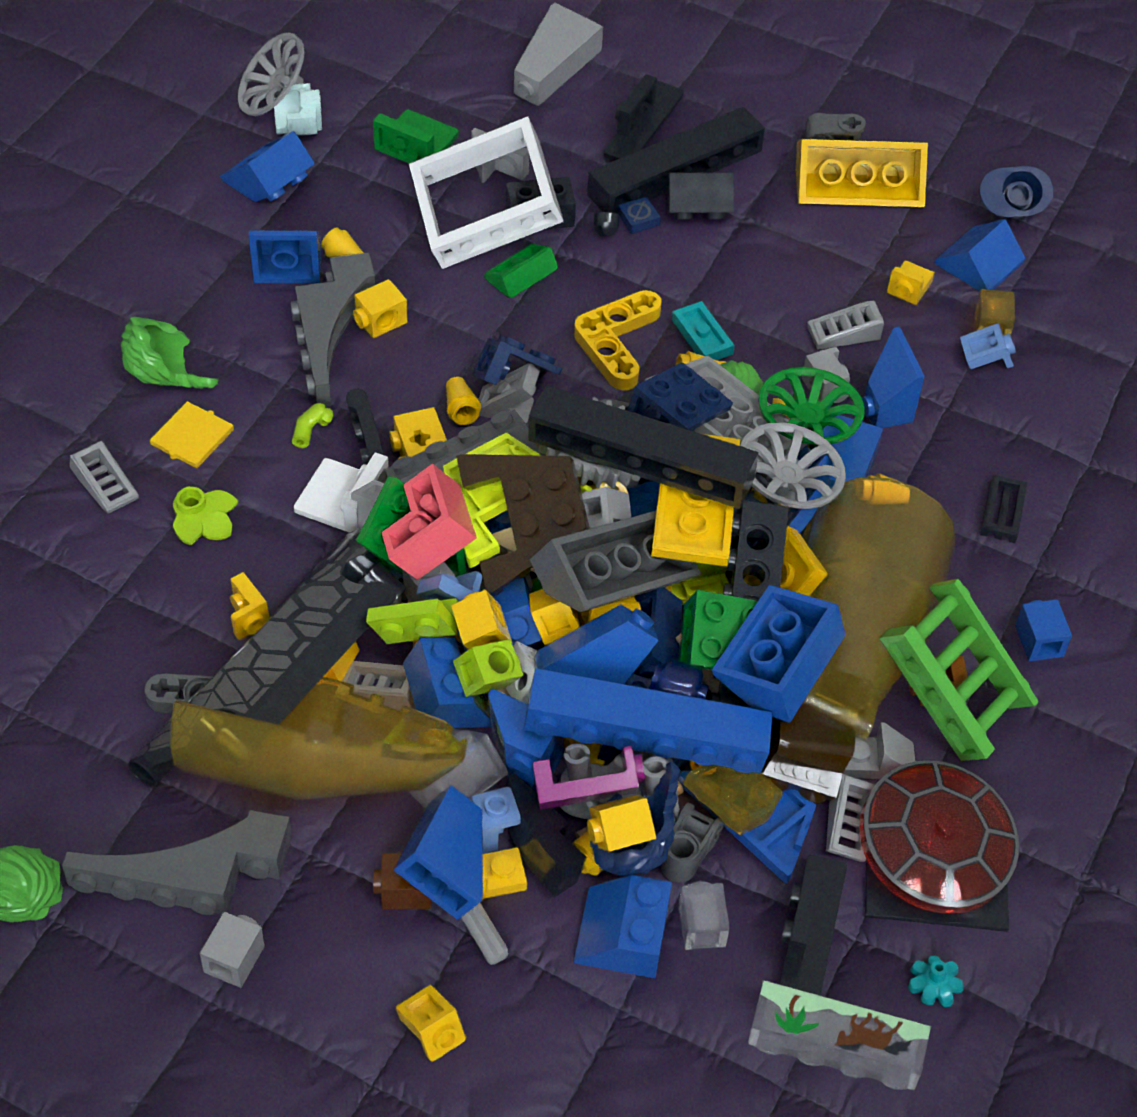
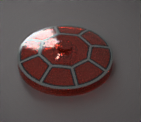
M924 760L896 767L876 783L868 795L860 815L859 834L861 845L871 869L890 891L902 900L921 909L952 914L977 909L998 895L1008 883L1015 870L1019 854V838L1010 810L999 794L988 783L974 773L954 764Z

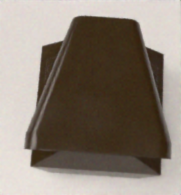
M803 702L790 723L778 719L776 726L771 725L769 755L761 773H757V778H760L766 786L775 791H787L789 788L798 790L801 796L814 803H823L826 800L832 801L837 798L842 775L855 751V729Z

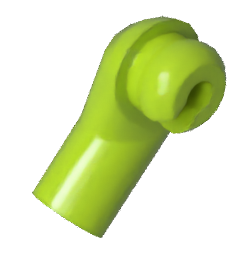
M317 403L300 415L295 424L292 438L293 445L298 448L308 447L313 427L317 423L321 426H327L333 418L332 409L326 408L323 403Z

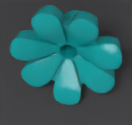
M930 956L927 964L922 961H916L911 967L912 974L917 977L910 980L908 989L914 994L923 991L921 1002L925 1005H933L936 998H938L943 1007H950L954 1003L952 992L959 994L963 991V981L955 977L959 972L958 965L953 961L944 963L938 956Z

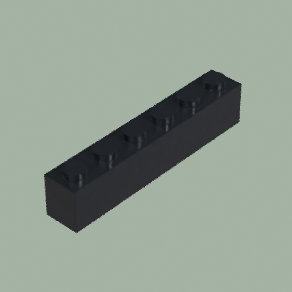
M743 106L589 171L587 196L602 212L617 213L618 205L643 197L651 200L666 193V174L713 173L762 152L765 127Z
M546 385L529 414L528 441L738 509L741 508L755 479L759 454L757 451L642 416L635 412L623 410L600 401L588 399L565 390Z

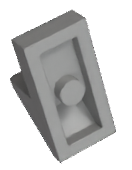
M474 128L471 131V139L487 132ZM523 147L476 166L481 182L484 183L495 170L524 180L529 173L528 149Z
M530 362L508 373L503 381L499 379L497 385L489 383L483 386L478 399L481 403L479 416L492 418L497 413L503 411L510 412L515 409L524 422L527 423L534 402L532 396L536 391L535 384L540 370Z
M881 722L876 738L855 737V751L843 774L853 778L881 779L896 767L915 762L914 744L895 729ZM916 766L896 773L891 779L916 780Z

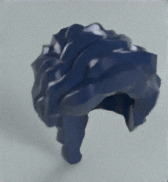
M668 762L666 764V772L660 778V782L655 788V793L644 796L648 801L656 839L610 852L599 848L598 843L594 844L591 840L590 848L594 853V860L602 870L619 876L636 875L637 873L646 874L667 860V853L675 835L673 830L675 825L673 808L677 803L676 791L681 771L675 763ZM617 793L608 799L607 803L622 799L623 796Z

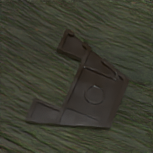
M460 454L456 456L462 485L467 491L498 481L502 483L516 551L480 561L485 589L492 597L504 591L503 588L515 579H521L529 574L531 568H533L530 559L550 540L590 529L575 463L570 456Z

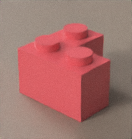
M433 463L403 485L411 512L382 532L389 560L417 580L477 538L460 485Z

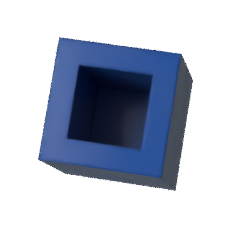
M1058 599L1049 601L1035 600L1022 604L1015 627L1028 661L1064 657L1072 633Z

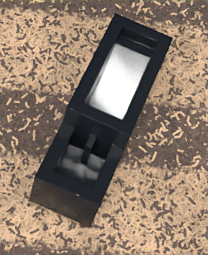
M513 773L509 775L505 787H510L521 816V822L518 825L507 827L516 848H519L520 855L537 879L556 897L578 882L587 856L565 837L570 823L553 808L540 810L537 793L518 775Z

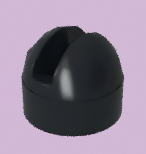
M611 212L595 213V231L602 237L614 235L619 227L620 215Z

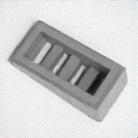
M873 300L810 320L807 327L817 350L880 340L884 321ZM823 329H828L830 335L826 336Z
M102 441L70 455L71 470L107 514L139 499V494ZM97 463H100L102 465L92 471H89L88 469L89 467ZM105 472L109 474L98 481L95 480V477ZM113 481L117 483L104 491L101 489V487ZM121 490L125 493V495L112 501L108 499L109 496Z
M353 661L337 688L338 694L403 712L415 713L416 711L403 665ZM360 675H365L362 684L356 685ZM375 679H379L376 686H373Z
M842 775L837 798L829 802L827 852L859 862L866 860L868 843L864 830V812L867 799L875 784ZM877 795L873 801L870 822H873ZM847 796L858 799V804L848 802ZM845 809L857 813V818L844 815ZM842 823L856 827V833L842 829ZM843 837L855 841V849L839 844V838Z

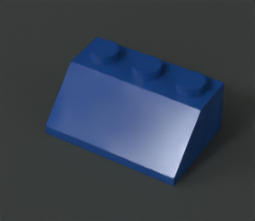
M769 585L713 667V675L751 708L772 712V717L790 723L846 636L839 606Z

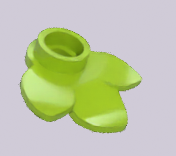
M197 487L181 489L173 501L174 512L177 515L173 522L175 534L187 545L194 544L202 535L210 540H223L232 535V523L226 513L237 506L238 500L223 490L204 493Z

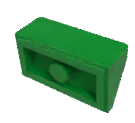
M530 244L483 275L489 283L505 296L513 298L556 271L558 265L551 247Z

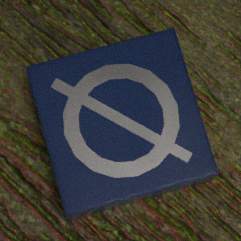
M647 197L618 205L617 213L631 234L660 225L661 217Z

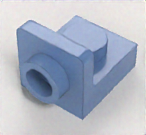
M999 323L960 337L970 369L1002 358L1007 368L1014 366L1010 355L1016 353L1010 333L1003 335Z
M477 571L457 577L449 574H438L437 576L420 580L416 594L426 600L456 598L458 601H462L470 593L481 592L480 585L483 575Z
M510 787L471 796V801L482 809L483 854L498 850V834L504 832L503 828L518 825L521 822V816Z

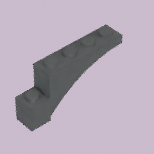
M369 252L331 257L330 271L325 272L326 282L295 286L296 300L290 301L292 319L300 323V325H295L298 346L304 345L305 349L300 350L303 370L310 371L309 375H305L308 396L315 395L316 404L323 403L325 407H331L330 368L340 337L353 319V310H355L354 294L375 286V275Z
M250 810L248 817L239 823L212 836L183 846L131 855H91L67 852L62 867L68 886L73 887L79 892H104L112 894L121 900L137 898L152 901L154 904L164 908H171L174 905L186 907L203 915L228 913L240 872L246 873L255 879H266L267 877L280 879L292 840L290 818Z

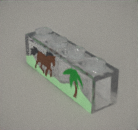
M763 981L748 1044L757 1046L760 1051L767 1054L777 1055L782 1053L796 1057L804 1064L810 1066L825 1065L840 1069L843 1074L849 1077H868L879 1080L892 1089L904 1090L908 1088L915 1090L922 1073L931 1026Z

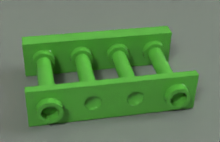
M954 579L933 583L929 588L939 603L916 627L909 625L888 629L879 639L960 761L987 759L995 748L988 739L986 731L1008 708L1032 707L1039 701L1030 689L1028 681L1021 675L970 597L968 589L961 581ZM948 616L959 634L935 658L925 644V639ZM968 647L979 665L955 689L945 670ZM989 678L999 695L975 719L966 706V701Z

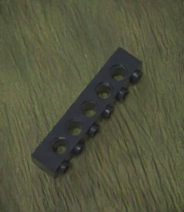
M744 501L740 514L733 513L731 535L737 537L735 548H730L729 562L726 567L727 571H733L731 584H724V595L759 601L769 585L780 588L789 507ZM757 540L764 545L765 549L754 550L747 542ZM747 575L756 576L761 584L751 586L744 581L743 577ZM721 681L718 693L712 692L710 701L751 708Z

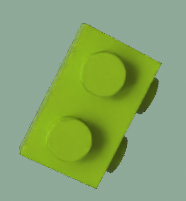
M456 598L444 600L430 599L368 608L366 622L386 644L419 640V638L452 636L457 633V624L451 605L459 601Z

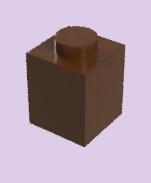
M382 853V869H374L373 891L374 894H381L382 909H432V900L393 871L402 853Z

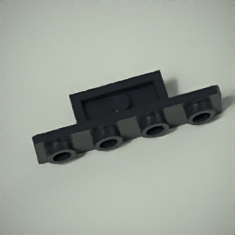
M648 74L643 77L639 84H634L629 97L625 102H620L616 109L615 119L618 120L617 134L605 148L604 157L615 161L623 156L644 149L682 99L684 90L657 81L656 77Z
M809 855L807 857L802 883L794 882L789 906L796 908L794 919L786 917L781 942L787 943L788 948L780 985L821 996L847 870L846 863L816 855Z

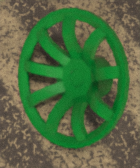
M810 367L785 369L769 377L760 389L758 398L759 410L767 423H778L772 415L782 413L789 417L790 420L787 423L805 427L819 434L830 444L841 442L854 435L861 427L864 418V404L857 390L849 382L829 371ZM798 376L815 377L809 398L805 397L804 389ZM787 379L791 383L795 400L784 388L776 386V384ZM823 379L838 386L826 395L821 402L818 401ZM768 394L778 396L784 401L785 405L778 403L768 406ZM843 395H849L854 404H842L830 408ZM845 413L855 416L850 426L841 419L834 417ZM826 426L836 427L841 432L830 437L823 436V430ZM778 432L791 440L793 438V433ZM804 437L802 438L801 443L816 445L814 442Z

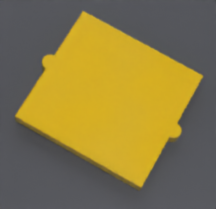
M187 401L150 439V445L170 455L171 459L177 458L197 469L234 430V425L215 416L213 411L207 412Z

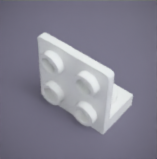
M374 453L367 465L363 464L360 469L328 458L323 459L295 503L294 512L349 533L358 529L357 501L351 500V493L373 480L385 483L388 477L384 469L388 468V457Z

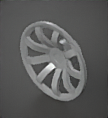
M289 32L277 35L262 46L254 55L243 74L238 90L239 107L244 113L249 116L262 115L274 108L286 96L294 84H304L303 78L299 76L304 59V45L297 35ZM284 41H289V42H287V44L284 46V48H283V54H282V56H281L280 47H281L282 42H284ZM296 46L298 54L289 57L291 49ZM271 48L276 67L265 56V53ZM258 62L269 73V76L253 72ZM297 63L295 71H292L291 65ZM249 81L264 84L257 85L246 90ZM258 94L253 98L251 105L249 107L247 104L248 99L251 96ZM266 97L267 105L258 109L259 102Z
M782 422L760 425L752 429L740 444V446L759 452V455L765 462H757L756 472L767 474L766 481L769 483L768 487L765 488L756 478L751 486L761 495L778 504L798 509L821 507L837 498L844 487L846 473L842 458L826 439L805 427ZM777 432L793 433L787 456L784 455L783 446ZM762 435H766L770 440L773 456L764 445L754 442V440ZM803 437L818 445L800 461L797 459ZM824 454L829 456L834 465H822L807 469L816 459ZM830 475L835 477L836 480L833 488L830 489L823 481L814 478ZM805 488L817 489L823 497L807 501Z

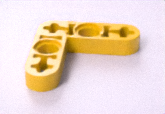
M643 290L581 314L575 320L574 337L609 384L615 389L630 390L638 383L639 365L618 339V336L658 320L661 313L662 300L653 291ZM618 314L624 316L626 320L616 322L609 317ZM606 347L613 349L615 353L603 355L598 350Z

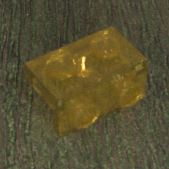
M717 765L701 766L692 770L683 782V785L700 802L709 807L723 820L727 827L734 830L739 836L768 822L783 795V792L762 773H741L733 768Z

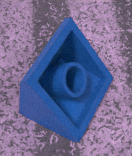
M1006 219L973 226L936 258L935 264L988 296L1024 263L1025 256Z

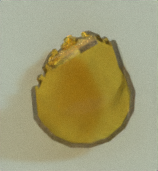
M322 677L279 725L176 700L173 704L170 747L174 765L182 772L298 801L424 790L463 762L468 740H457L452 735L453 727L447 721L406 705L401 707V711L384 705L385 697L374 693L368 699L353 693L354 685Z

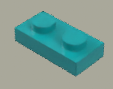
M702 301L673 311L672 322L696 354L709 356L715 360L733 355L735 345Z

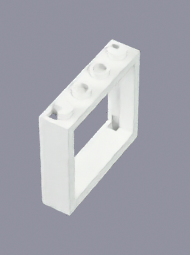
M529 117L409 164L431 251L442 269L564 222L540 142ZM527 146L542 196L440 235L428 185ZM548 210H551L550 213L545 214V215L543 214V212H546V211H548ZM449 249L452 250L451 252H448V253H446V254H445V252H444V251L449 250Z

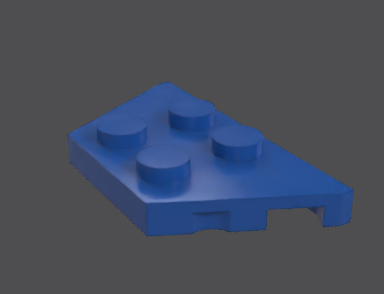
M713 765L710 771L692 775L691 771L688 770L679 774L678 781H680L686 792L715 819L719 817L725 820L724 827L785 884L790 881L815 813L816 805L813 802L806 800L798 790L789 788L787 791H775L769 788L760 778H757V773L755 772L741 773L733 768Z

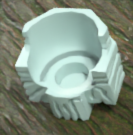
M310 83L294 84L286 96L274 107L276 135L288 134L292 131L298 136L315 135L318 130H322L319 89L310 90Z

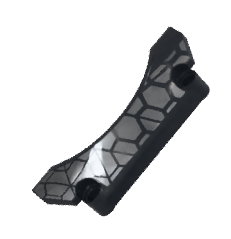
M360 528L346 534L320 563L313 568L306 579L270 619L129 761L128 766L136 778L148 786L155 787L179 761V757L198 752L203 746L208 751L214 748L236 770L240 769L256 754L267 737L369 627V624L366 622L368 608L391 605L403 593L406 587L380 561H377V556L357 543V537L361 531Z

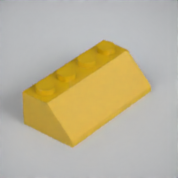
M801 139L797 141L796 150L798 204L925 207L928 143Z

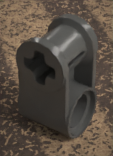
M815 113L806 120V139L863 141L861 134L865 130L866 121L862 116L852 113Z
M688 802L682 809L673 827L675 833L674 840L667 853V860L660 865L663 875L676 883L690 880L707 853L715 846L724 827L725 820L719 817L714 820L696 811L695 805ZM675 855H682V856H685L686 858H679V857H676Z

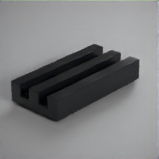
M997 475L992 476L981 536L987 537L988 533L995 534L994 539L1002 540V537L1006 536L1009 537V542L1016 543L1028 482ZM998 485L1004 486L998 522L995 524L991 523ZM1014 488L1018 489L1012 525L1008 527L1005 526L1011 489Z

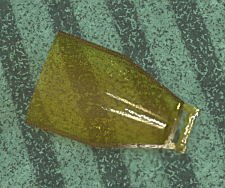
M859 477L845 481L844 487L837 498L829 504L818 507L816 513L807 524L803 536L804 541L828 573L810 597L839 606L846 634L805 698L804 703L854 728L855 735L862 739H866L873 728L878 706L903 675L879 638L891 628L909 625L916 627L939 603L929 587L933 583L947 581L956 543L953 522L939 502L917 487L890 478ZM932 633L925 639V644L928 643Z

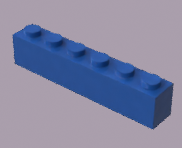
M535 668L529 691L523 730L532 731L541 736L554 735L571 738L584 744L598 743L614 746L619 750H622L623 747L632 746V750L652 753L661 758L674 757L694 761L703 766H723L733 768L741 773H761L770 750L772 712Z

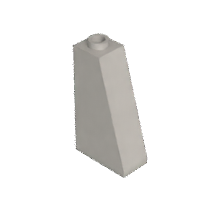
M553 3L514 69V94L539 106L602 50L603 26L557 3Z

